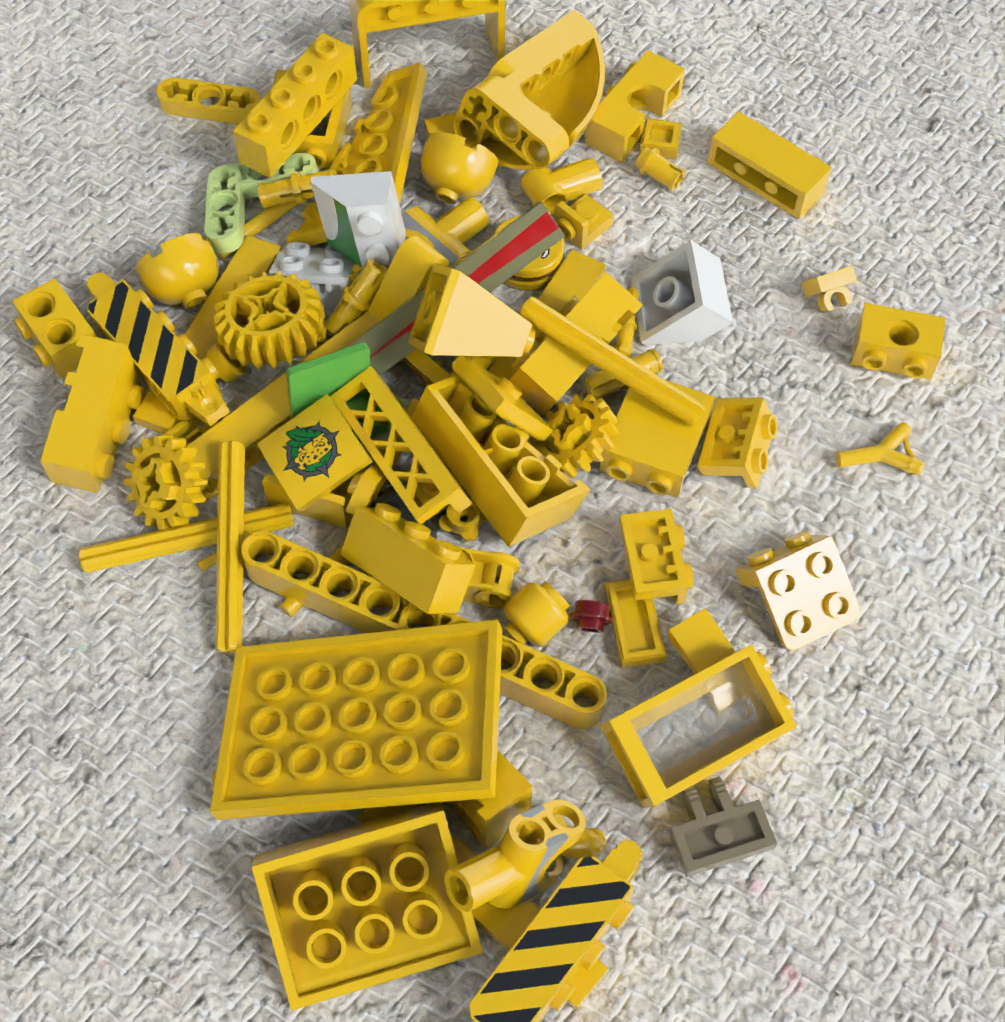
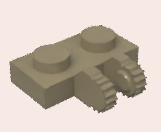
M719 776L710 779L708 783L710 796L718 812L706 816L700 796L692 785L681 791L691 821L671 827L669 834L685 877L775 849L778 843L760 799L734 807L724 781Z

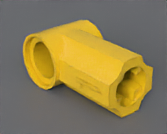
M586 158L552 171L549 167L528 171L521 180V188L532 206L542 202L551 216H554L555 205L560 201L567 204V201L602 189L603 184L599 166L594 158Z

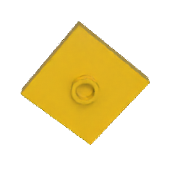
M458 356L451 364L453 366L452 369L500 417L539 441H545L554 431L520 397L523 393L506 378L499 379L466 356Z

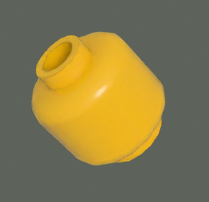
M544 581L541 585L536 582H528L505 604L503 609L504 615L510 622L504 629L519 643L525 645L529 641L536 647H544L567 625L569 617L565 610L570 605L548 582Z

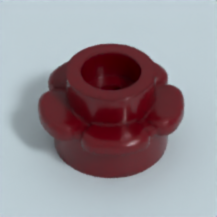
M577 600L575 601L574 612L569 614V618L577 622L576 629L585 632L601 633L604 626L613 623V618L609 617L610 605L599 601Z

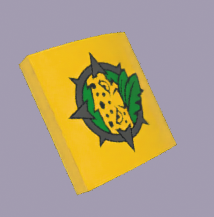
M328 394L257 443L296 509L301 512L373 462L352 432L353 429Z

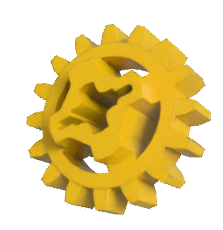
M588 394L583 401L578 395H575L571 404L567 405L563 401L559 402V410L557 412L547 411L545 413L548 418L546 423L554 431L545 441H539L534 437L530 439L535 449L544 457L551 454L563 465L560 471L566 473L570 479L575 478L578 469L582 468L588 473L592 461L602 462L604 460L601 454L602 451L613 449L615 446L609 438L619 434V430L615 426L618 418L602 398L596 400L592 394Z
M173 435L145 438L142 440V447L132 449V454L136 459L135 462H126L125 467L131 472V478H126L123 482L124 485L131 486L132 492L126 497L127 502L136 501L137 506L134 515H146L145 525L147 526L157 525L158 529L162 530L189 524V517H197L200 514L195 504L206 501V497L200 493V486L208 485V480L200 478L199 475L205 464L204 462L195 463L194 457L196 456L197 449L195 447L185 448L186 439L173 438Z

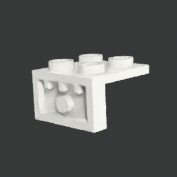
M292 242L282 246L268 276H274L281 270L285 277L296 273L298 279L308 280L312 288L316 289L317 294L320 295L325 312L324 321H326L342 299L343 295H341V292L346 285H350L349 275H352L351 268L356 263L331 245L325 248L310 247L309 244L304 242Z

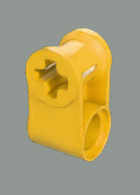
M458 546L462 550L460 555L476 564L463 601L481 604L494 609H504L505 604L514 596L511 590L514 575L520 569L519 560L503 552H485ZM496 578H500L498 584L495 583Z

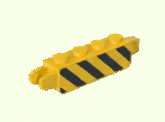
M95 272L94 275L91 274V277H88L86 286L95 298L89 303L88 313L100 328L99 332L106 340L128 345L138 376L178 420H191L196 416L208 426H212L230 412L222 398L223 394L215 381L220 378L217 369L208 358L204 357L201 360L197 358L196 354L198 352L185 334L182 333L180 336H177L174 333L176 329L173 323L162 310L158 313L152 310L154 305L141 288L134 291L124 279L115 283L104 272Z
M627 839L620 841V844H616V849H612L603 862L594 856L578 860L469 1003L472 1022H541L551 1007L557 1012L562 1009L576 988L570 981L581 966L588 971L593 967L606 947L600 942L611 926L618 931L635 908L630 903L634 886L630 883L635 878V873L638 874V869L641 866L640 862L643 858L641 856L643 851L640 850L641 846L637 845V841L633 842L632 839L630 841Z

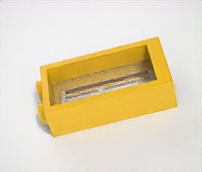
M752 644L599 725L643 808L654 807L797 727L792 718L794 716L792 704L785 694L778 692L770 678L772 671L769 662L761 652H756Z

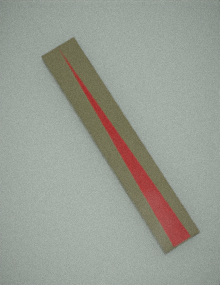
M538 202L451 268L461 271L491 293L564 238L565 235L544 204ZM425 288L346 346L351 347L365 342L370 349V366L373 367L379 376L416 349L407 342Z

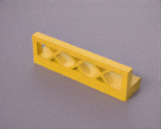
M372 366L368 367L330 396L420 524L424 523L448 504L458 514L473 504L393 392ZM366 387L370 393L367 411L351 410L346 402ZM379 406L383 412H376L377 407ZM358 419L364 420L363 426L358 421ZM374 421L391 422L392 426L388 441H378L370 438ZM399 435L401 436V438L403 439V441H404L405 443H403V442H398ZM380 450H386L385 456L382 455ZM396 451L413 453L410 472H399L392 469ZM421 466L427 474L420 473ZM401 481H408L407 488ZM417 483H434L440 493L419 507L414 500Z

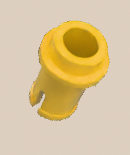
M646 147L639 155L635 164L640 169L639 173L642 176L648 174L668 187L670 191H674L680 185L686 173V170L679 168L661 156L660 150L657 148L650 149Z

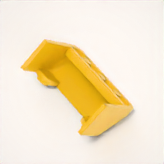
M350 0L353 47L364 88L371 87L366 33L485 14V26L496 61L498 62L505 56L506 0Z

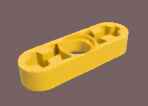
M176 77L163 80L156 89L160 108L167 114L231 124H239L261 100L260 94L252 88ZM208 97L219 99L216 104L211 106L201 104L202 100Z

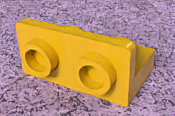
M763 397L716 399L697 465L702 475L742 476L748 488H758L761 475L768 468L767 452L770 441L777 434L776 416L771 414Z
M672 509L620 515L619 527L634 600L673 596L675 605L684 604L688 589L693 588L694 578L690 562H683L681 550L685 548L684 531L681 524H675Z

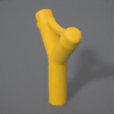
M905 422L895 426L878 445L837 451L835 454L838 468L883 462L915 475H919L924 468V462L917 459L910 449L908 436L911 434V428ZM903 442L907 455L894 451V449Z

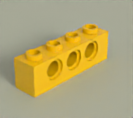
M321 33L233 130L239 163L269 178L273 177L357 81L353 46L325 33Z

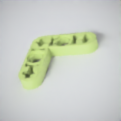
M308 153L292 154L272 178L268 177L263 180H256L260 176H264L263 174L239 162L221 165L213 169L207 178L204 231L214 251L219 254H227L235 251L242 245L244 240L245 199L259 197V183L291 178L292 173L300 172L301 175L319 172L315 158ZM233 205V207L228 210L217 211L222 207ZM222 227H228V229L225 231V234H223Z

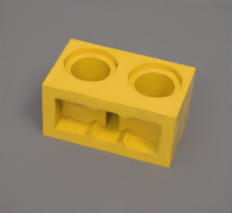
M54 278L12 300L18 317L14 318L13 322L25 341L32 338L36 345L32 346V349L42 366L46 368L51 365L59 378L66 376L68 371L73 372L77 370L82 355V349L76 347L79 334L96 337V335L58 281Z

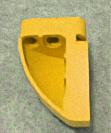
M573 10L501 58L493 66L485 79L465 93L453 121V133L465 137L464 145L476 150L477 144L486 147L495 154L499 160V166L512 169H542L564 154L578 141L590 124L603 94L605 63L601 43L592 23L576 10Z

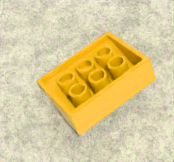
M442 802L430 803L255 855L251 868L291 1011L483 953L472 910L469 912L458 910L447 895L444 883L445 873L448 869L459 865Z

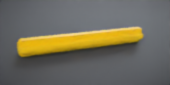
M529 297L521 307L519 315L533 324L534 327L688 425L694 426L704 413L705 406L535 297Z
M236 440L223 441L219 445L215 648L221 653H235L236 647L242 646L243 557L241 546L244 541L245 446Z
M280 503L244 511V531H247L249 534L257 531L272 532L290 528L294 524L289 503ZM218 517L82 547L78 552L80 566L84 572L88 573L217 544Z

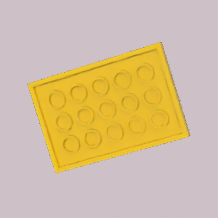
M498 619L236 647L210 807L211 814L217 820L495 798L502 627Z

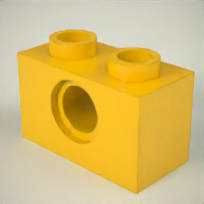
M864 303L856 326L851 365L862 366L873 371L883 370L903 374L910 378L931 380L942 355L946 318Z

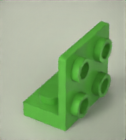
M365 342L351 347H344L336 352L310 361H303L286 370L291 419L326 394L331 396L370 367V349ZM365 387L346 403L351 410L367 411L370 393ZM379 406L377 407L376 412H383ZM358 419V421L363 426L364 420ZM374 421L370 438L389 432V422ZM352 430L356 438L359 440V442H361L357 434L354 432V430Z

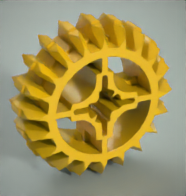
M279 270L274 276H268L265 271L258 278H252L248 275L247 282L243 284L234 282L233 291L222 292V301L215 303L216 310L215 315H213V326L218 343L231 360L237 359L243 367L253 363L259 370L264 364H270L275 369L277 363L283 361L291 365L292 358L296 355L306 358L307 348L317 347L318 337L323 336L325 312L320 295L317 294L316 289L312 288L308 280L298 279L296 273L285 277L281 270Z

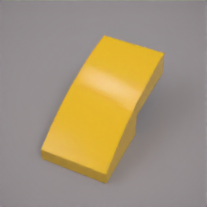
M706 608L668 631L667 638L693 671V674L735 652ZM739 662L704 680L703 683L706 688L709 689L738 665ZM727 682L703 695L717 714L744 698L739 687L734 682Z

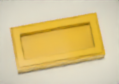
M630 579L605 583L604 592L607 604L610 605L609 615L613 618L612 629L621 669L664 663L666 653L653 598L634 600Z

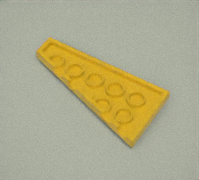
M421 62L387 73L370 101L373 107L366 119H359L354 127L357 135L351 144L344 143L330 168L335 169L337 175L391 171L399 206L427 72ZM309 203L302 212V216L305 219L299 230L292 229L287 236L286 241L288 244L304 242L312 246L327 242L317 203Z

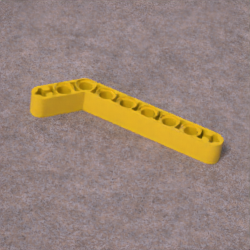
M419 235L406 239L398 248L368 311L299 363L328 355L349 345L425 288L433 264L436 263L449 267L450 262ZM286 372L185 447H195L197 449L196 456L194 457L195 463L204 462L205 464L199 475L200 478L208 480V485L200 486V493L206 499L218 493L219 445L221 442L236 440L245 446L246 472L264 458L257 443L291 420Z

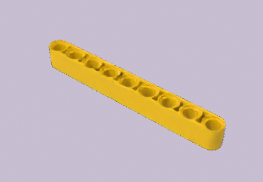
M254 532L247 536L241 546L246 573L255 584L286 598H294L302 605L364 633L411 629L417 624H425L431 627L472 622L454 613L427 614L377 579L271 532ZM262 555L272 556V558L266 562L255 561L256 558ZM300 572L311 573L306 579L298 580L293 578ZM339 589L351 591L345 597H335L332 595L333 592ZM383 606L390 609L385 615L371 613L376 607ZM502 635L501 660L510 662L512 667L507 670H501V695L575 728L589 729L599 723L607 697L606 687L599 678ZM537 678H546L554 685L547 689H541L536 687L532 681ZM579 696H586L591 698L595 705L588 708L580 707L573 699Z

